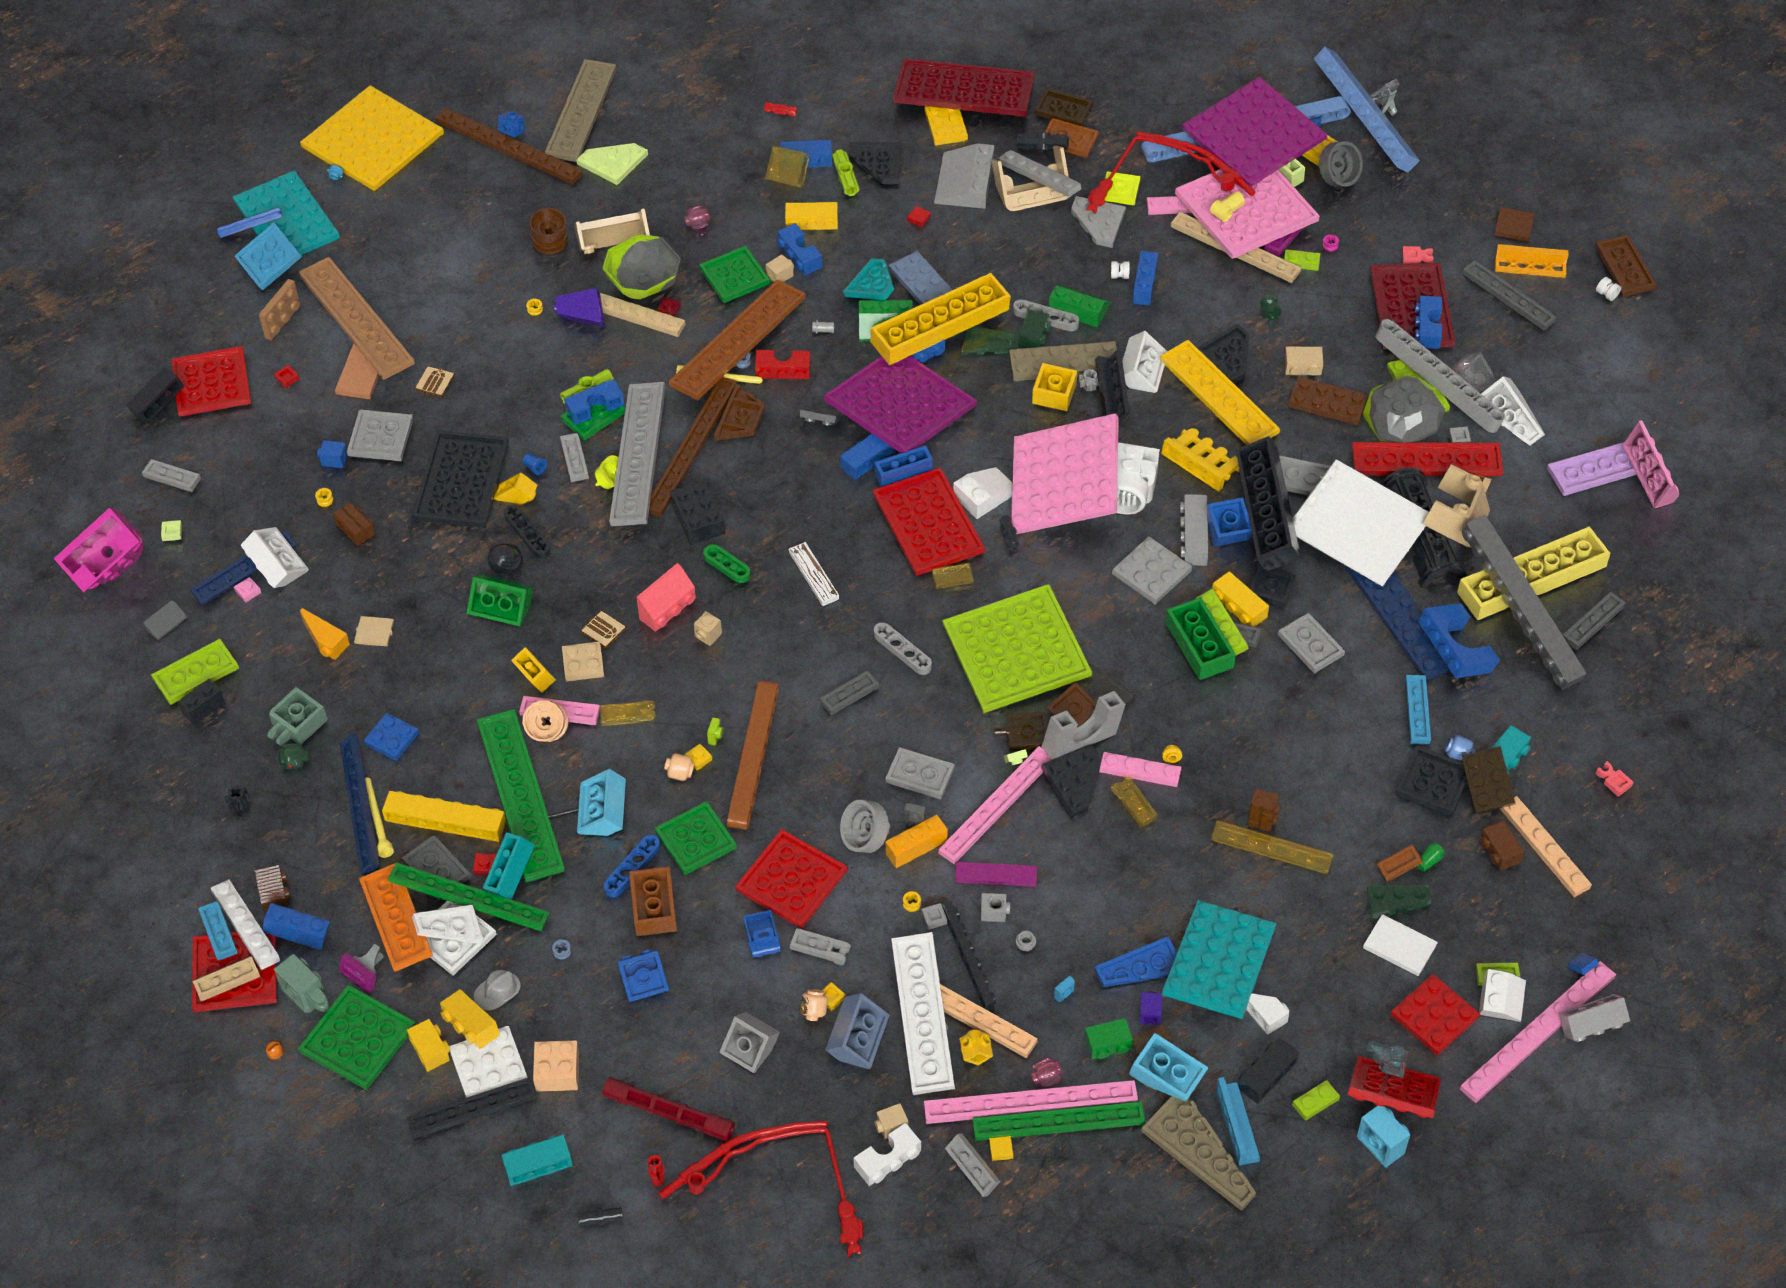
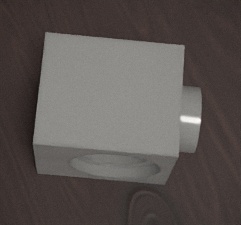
M982 893L981 921L1005 922L1006 914H1010V902H1006V894Z

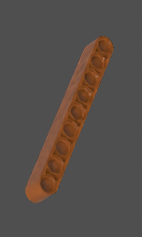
M763 680L758 682L729 809L728 828L744 830L749 828L779 692L778 682Z

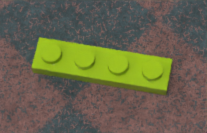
M1211 589L1196 597V599L1202 598L1235 654L1238 655L1248 650L1247 643L1214 590Z

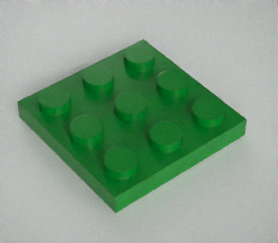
M746 246L699 265L700 271L723 303L770 284L769 277Z
M707 801L655 827V833L684 876L737 849V844Z

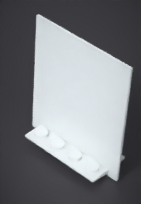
M1335 460L1323 477L1320 476V482L1310 492L1309 497L1295 514L1293 522L1296 536L1299 539L1383 586L1426 527L1423 525V522L1429 512L1342 462Z

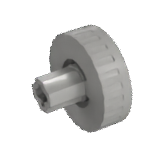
M856 800L850 803L845 809L840 823L841 837L846 847L851 851L872 853L879 849L889 834L890 828L884 808L879 803L868 800Z

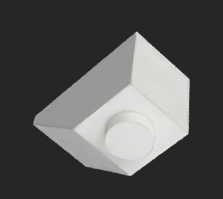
M1251 994L1246 1010L1267 1035L1288 1022L1289 1009L1284 1003H1281L1276 997Z

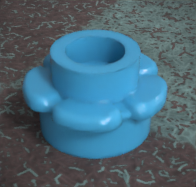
M331 165L327 169L328 176L331 179L338 180V178L341 179L343 177V169L339 166Z

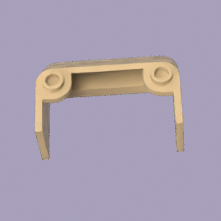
M1053 146L1056 163L1048 165L1047 168L1068 177L1064 148ZM991 160L996 188L1005 208L1010 211L1022 210L1069 198L1038 182L1013 186L1011 177L1003 175L1001 161Z
M641 209L637 213L579 223L578 221L574 224L580 252L584 251V254L594 253V249L618 245L637 234L650 236L645 209Z
M1451 464L1438 488L1467 502L1471 506L1469 508L1466 504L1461 503L1455 504L1452 509L1436 500L1423 525L1467 547H1471L1464 540L1461 530L1467 522L1484 514L1488 516L1490 507L1481 479Z

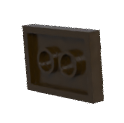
M1046 88L1035 108L1034 115L1083 126L1093 106V100Z
M1501 746L1461 756L1476 814L1516 804Z

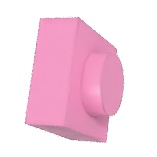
M250 577L234 586L235 592L245 603L261 593L260 588Z

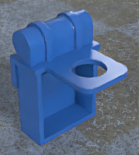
M771 910L743 916L748 937L747 942L753 958L781 952L779 936L777 935Z

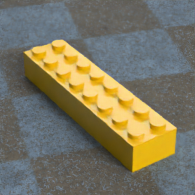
M989 273L871 327L870 342L889 365L894 364L944 339L1008 311L1010 295L992 273Z

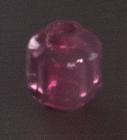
M697 205L687 210V216L684 219L687 226L698 230L709 225L711 216L707 207L704 208L702 205Z
M1051 1057L1033 1065L1034 1072L1031 1073L1035 1084H1040L1044 1089L1060 1083L1062 1080L1061 1076L1064 1075L1058 1060H1053Z

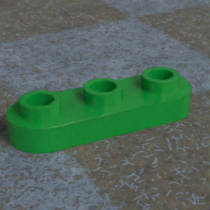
M711 544L705 547L703 552L704 559L710 565L737 583H745L750 579V568L745 563L718 545Z

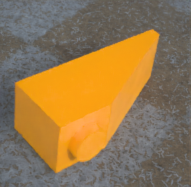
M303 608L300 610L302 620L319 648L320 653L325 657L329 656L336 660L350 645L347 633Z

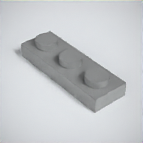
M578 433L560 436L570 481L575 482L589 479Z
M152 459L142 472L145 478L193 492L201 479L198 473Z
M962 1133L957 1134L945 1148L980 1194L983 1197L989 1196L1000 1183V1180Z

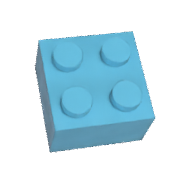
M1377 1106L1361 1118L1357 1138L1386 1168L1405 1154L1410 1134L1407 1127L1395 1119L1390 1109L1384 1106Z

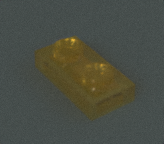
M969 563L932 570L936 589L973 583V575Z

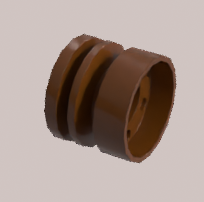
M543 208L532 214L530 218V232L534 249L545 255H554L565 249L568 243L566 218L563 213L554 208Z

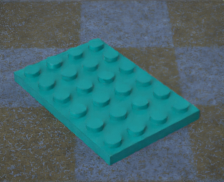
M295 170L233 196L234 203L245 218L280 208L282 211L281 218L251 228L258 236L274 222L301 255L340 238L338 231Z
M1198 900L1163 988L1162 995L1243 1019L1277 923Z

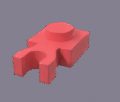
M1403 246V264H1420L1421 261L1433 263V249L1421 250L1420 247Z
M1608 761L1603 767L1607 771H1603L1600 767L1596 770L1595 774L1600 778H1604V784L1618 797L1633 786L1634 782L1620 769L1615 772Z

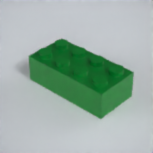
M1201 597L1167 609L1165 624L1199 680L1234 668L1236 654Z

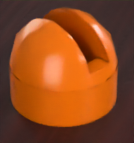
M271 1041L267 1044L266 1053L270 1059H279L283 1055L284 1050L279 1042Z

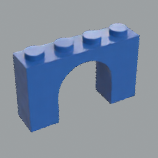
M1461 603L1425 608L1417 621L1455 678L1492 673L1500 660L1491 646L1468 648L1457 643L1449 634L1451 631L1463 630L1471 618Z

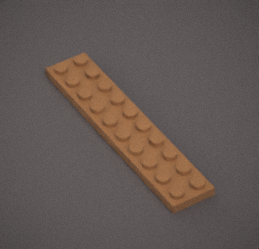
M330 257L298 272L300 278L383 380L415 364L412 356Z

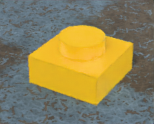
M701 744L685 753V756L691 758L697 771L712 761V755Z

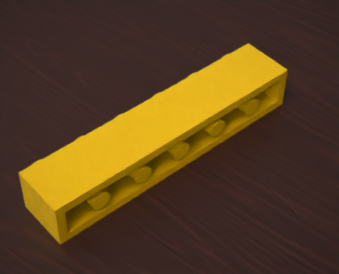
M389 791L382 809L384 819L387 822L500 842L506 824L504 811L499 809H487L478 805L471 806L460 802L444 801L440 798L432 799L422 795H410L401 791Z

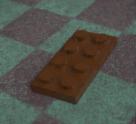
M1629 235L1596 242L1595 248L1614 282L1621 286L1620 293L1623 297L1656 289L1657 284Z
M1298 376L1288 407L1358 426L1368 395Z

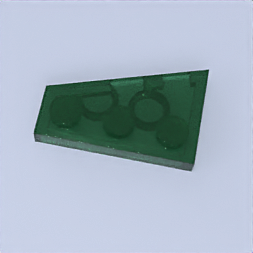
M973 326L967 330L961 349V356H967V353H977V355H984V352H994L995 354L1009 353L1010 349H1018L1021 334Z
M1429 885L1367 886L1372 920L1377 919L1382 914L1387 913L1389 916L1396 914L1398 910L1405 909L1409 911L1431 905Z

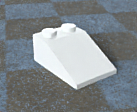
M996 467L969 473L954 482L953 491L961 505L976 519L1011 498L1013 483Z

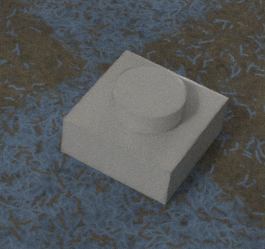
M1468 427L1449 428L1448 434L1451 443H1471Z
M941 903L921 909L928 930L947 924V918Z

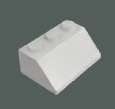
M1146 331L1129 338L1122 363L1125 382L1129 388L1155 393L1158 390L1164 369V364L1160 361V355L1166 353L1167 350Z
M276 527L254 530L241 544L245 554L252 559L256 568L262 572L267 582L273 588L286 586L309 570Z

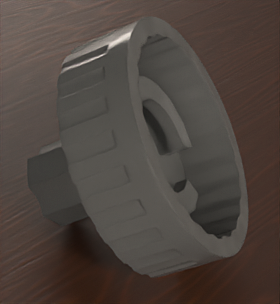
M1347 141L1333 142L1323 149L1320 155L1319 169L1326 183L1334 187L1350 186L1360 177L1363 167L1362 156L1359 149L1353 143Z

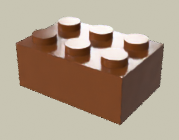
M670 867L629 871L636 936L676 932L677 925Z

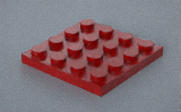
M243 346L171 359L173 374L185 386L176 395L179 417L252 404Z
M781 829L736 884L735 891L771 910V912L798 928L803 929L848 872V867Z
M230 932L237 954L219 961L216 958L208 935L193 936V1012L277 1003V977L274 971L277 963L261 970L237 932ZM264 933L277 952V937ZM252 956L260 977L204 1001L200 1000L193 984L194 980Z
M1358 1056L1348 1095L1359 1101L1368 1100L1378 1106H1390L1400 1112L1408 1111L1416 1113L1417 1116L1422 1118H1433L1441 1077Z

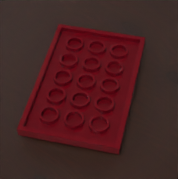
M1440 263L1370 265L1379 326L1384 319L1392 320L1415 339V331L1418 329V327H1415V317L1418 316V313H1415V304L1419 303L1420 296L1442 297L1440 322L1433 323L1442 324L1440 347H1455V337Z

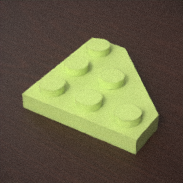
M635 143L587 149L576 161L577 165L618 185L648 155V150Z

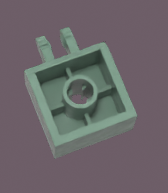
M295 687L271 709L269 716L273 727L269 730L268 737L273 739L278 736L276 742L279 745L285 744L290 738L301 745L328 720L324 707Z
M292 954L274 969L281 990L304 1013H310L315 1008L322 1012L329 1009V1003L324 994L325 987L320 982L322 980L321 976L315 970L312 972L303 958L298 959Z

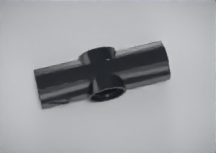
M1044 132L1018 134L1016 144L1018 149L1050 151L1054 150L1053 146H1060L1064 150H1068L1069 136L1051 135Z

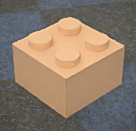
M577 1040L535 1042L533 1081L536 1092L578 1090L579 1049Z

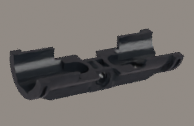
M1400 469L1388 475L1380 484L1428 512L1433 506L1426 489L1427 479L1420 469ZM1417 488L1419 492L1413 493L1409 489ZM1426 526L1413 543L1416 552L1413 562L1420 576L1418 581L1420 588H1427L1428 584L1438 577L1439 574L1454 572L1459 575L1460 579L1467 577L1465 568L1457 562L1447 536ZM1439 545L1443 550L1437 551L1433 546Z

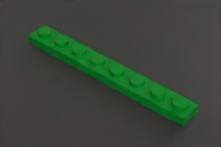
M397 862L389 875L388 882L462 906L473 905L474 910L538 931L543 930L549 918L548 911Z
M1142 1102L973 1118L975 1141L1006 1136L1013 1138L1145 1125Z

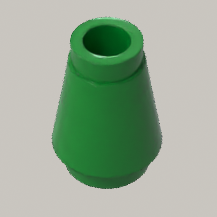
M1432 842L1431 845L1428 844L1420 856L1423 863L1418 865L1417 868L1425 872L1443 859L1445 853L1443 848L1435 842Z

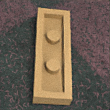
M251 956L194 980L193 984L200 1000L204 1001L256 979L260 975Z

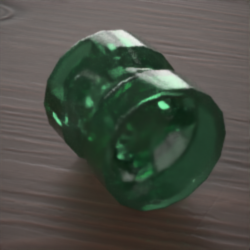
M1268 295L1261 300L1260 304L1267 320H1275L1281 316L1282 311L1276 296Z

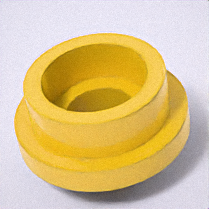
M1168 745L1162 753L1163 760L1168 763H1176L1182 758V751L1176 745Z

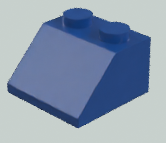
M1243 497L1207 504L1208 531L1213 547L1249 540L1252 530Z

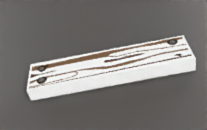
M806 542L790 548L789 554L821 605L824 606L839 600V594Z

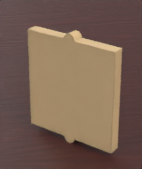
M361 616L359 625L356 628L355 644L388 646L390 635L393 634L394 619Z

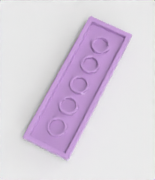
M1624 442L1554 462L1547 466L1548 472L1563 496L1637 475L1622 446Z

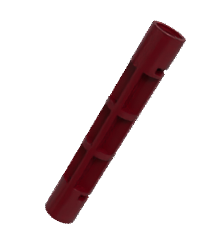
M609 1077L603 1087V1097L648 1111L652 1115L656 1114L673 1120L679 1125L684 1124L724 1141H728L733 1134L735 1122L712 1113L708 1114L691 1108L685 1103L680 1104L661 1097L660 1094L641 1090L632 1084L613 1077Z

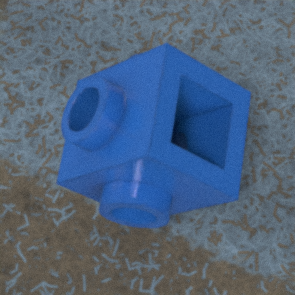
M511 111L499 115L498 132L509 137H517L519 134L524 133V116Z

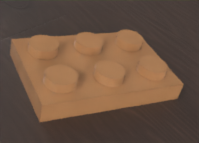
M288 279L259 313L266 339L272 340L279 333L283 325L289 321L292 314L300 307L297 289L293 280Z

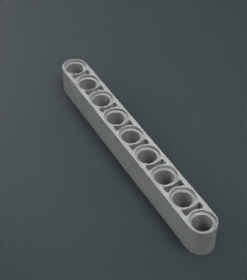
M1384 319L1375 334L1376 339L1486 431L1495 433L1499 430L1505 419V414L1395 322L1389 319Z

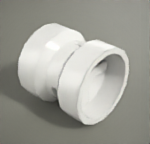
M1112 261L1111 279H1117L1118 277L1129 279V261H1124L1123 263Z
M1604 277L1596 288V292L1601 295L1604 294L1610 301H1613L1621 291V286L1616 283L1613 284L1608 277Z

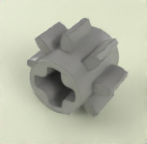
M1084 370V375H1079L1080 388L1083 387L1086 391L1096 390V385L1099 386L1095 370Z

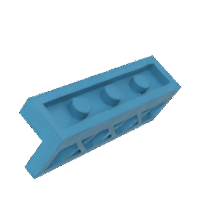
M1224 1077L1218 1078L1216 1092L1238 1166L1259 1162L1260 1156L1237 1082L1226 1084Z

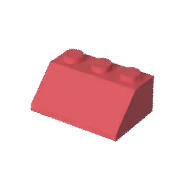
M678 563L637 596L639 619L655 632L664 627L671 618L677 616L684 607L693 603L696 598L695 586Z

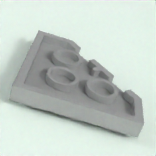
M1076 196L1071 208L1073 216L1078 218L1080 225L1086 233L1092 236L1095 244L1113 248L1126 207L1105 202L1103 206L1099 205L1097 207L1098 210L1094 214L1092 210H1086L1087 206L1091 204V202H1088V198Z

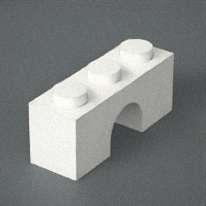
M906 1123L888 1134V1142L893 1149L889 1154H878L870 1146L854 1157V1168L869 1186L873 1183L881 1182L886 1174L891 1171H897L908 1159L912 1160L919 1155L921 1141Z

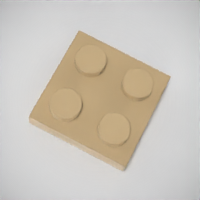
M600 641L562 646L566 682L604 677Z

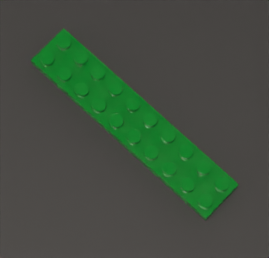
M515 709L477 719L511 834L523 837L535 845L523 872L525 881L530 882L565 872Z

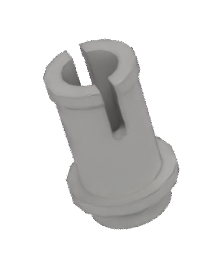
M813 321L812 332H816V334L818 332L834 333V322Z

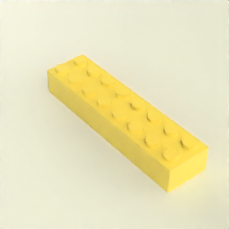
M1589 526L1516 556L1513 559L1538 596L1605 568L1610 552ZM1484 570L1460 579L1457 593L1477 620L1509 608L1504 603L1499 590L1493 586L1489 574Z

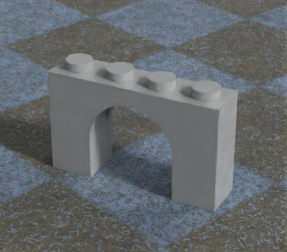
M1115 691L1098 698L1092 716L1078 728V724L1067 710L1050 717L1042 748L1053 760L1116 735L1126 704Z

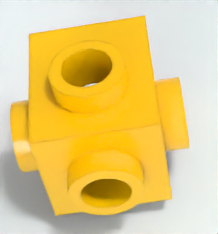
M974 1029L959 1038L964 1061L980 1065L993 1057L989 1034Z

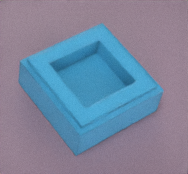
M1071 976L1055 987L1054 998L1058 1002H1062L1074 992L1075 980Z

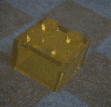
M773 146L765 179L769 182L802 189L810 155L800 151Z

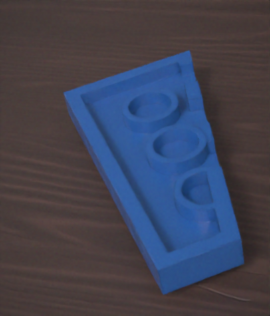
M1169 936L1099 964L1094 967V971L1102 987L1167 978L1177 952Z

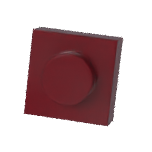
M664 297L657 311L675 317L681 307L680 301Z

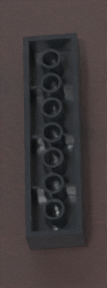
M1267 436L1235 451L1257 560L1265 571L1269 572L1300 559L1301 555L1278 448L1272 439Z

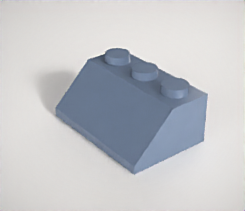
M862 993L845 997L826 1051L841 1062L870 1069L890 1015Z

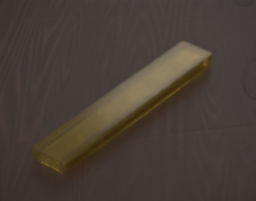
M1218 820L1211 840L1325 874H1328L1334 854Z

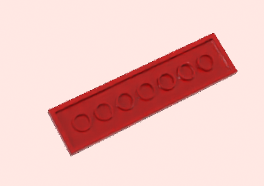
M1352 442L1354 470L1365 476H1388L1404 468L1420 469L1425 476H1444L1451 464L1476 476H1502L1503 474L1499 443Z

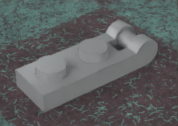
M796 928L790 943L791 950L827 959L838 965L845 964V955L849 953L851 945L847 942ZM833 948L838 949V953L833 952Z

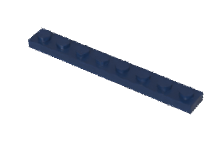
M351 733L340 743L360 872L362 875H368L379 867V859L358 735Z

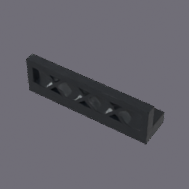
M1116 350L1109 358L1098 356L1095 359L1103 416L1116 413L1118 424H1120L1130 414L1121 351Z

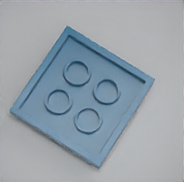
M274 222L235 255V258L262 291L302 257Z

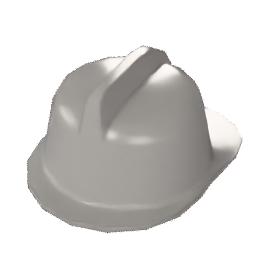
M505 970L492 972L488 979L476 989L474 1002L486 1011L499 1008L518 994L520 990L518 977Z

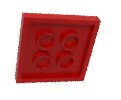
M1434 974L1397 1005L1390 1014L1437 1056L1480 1017L1479 1012Z

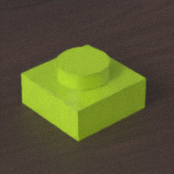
M712 718L707 737L708 744L716 746L718 738H722L723 727H721L720 719Z

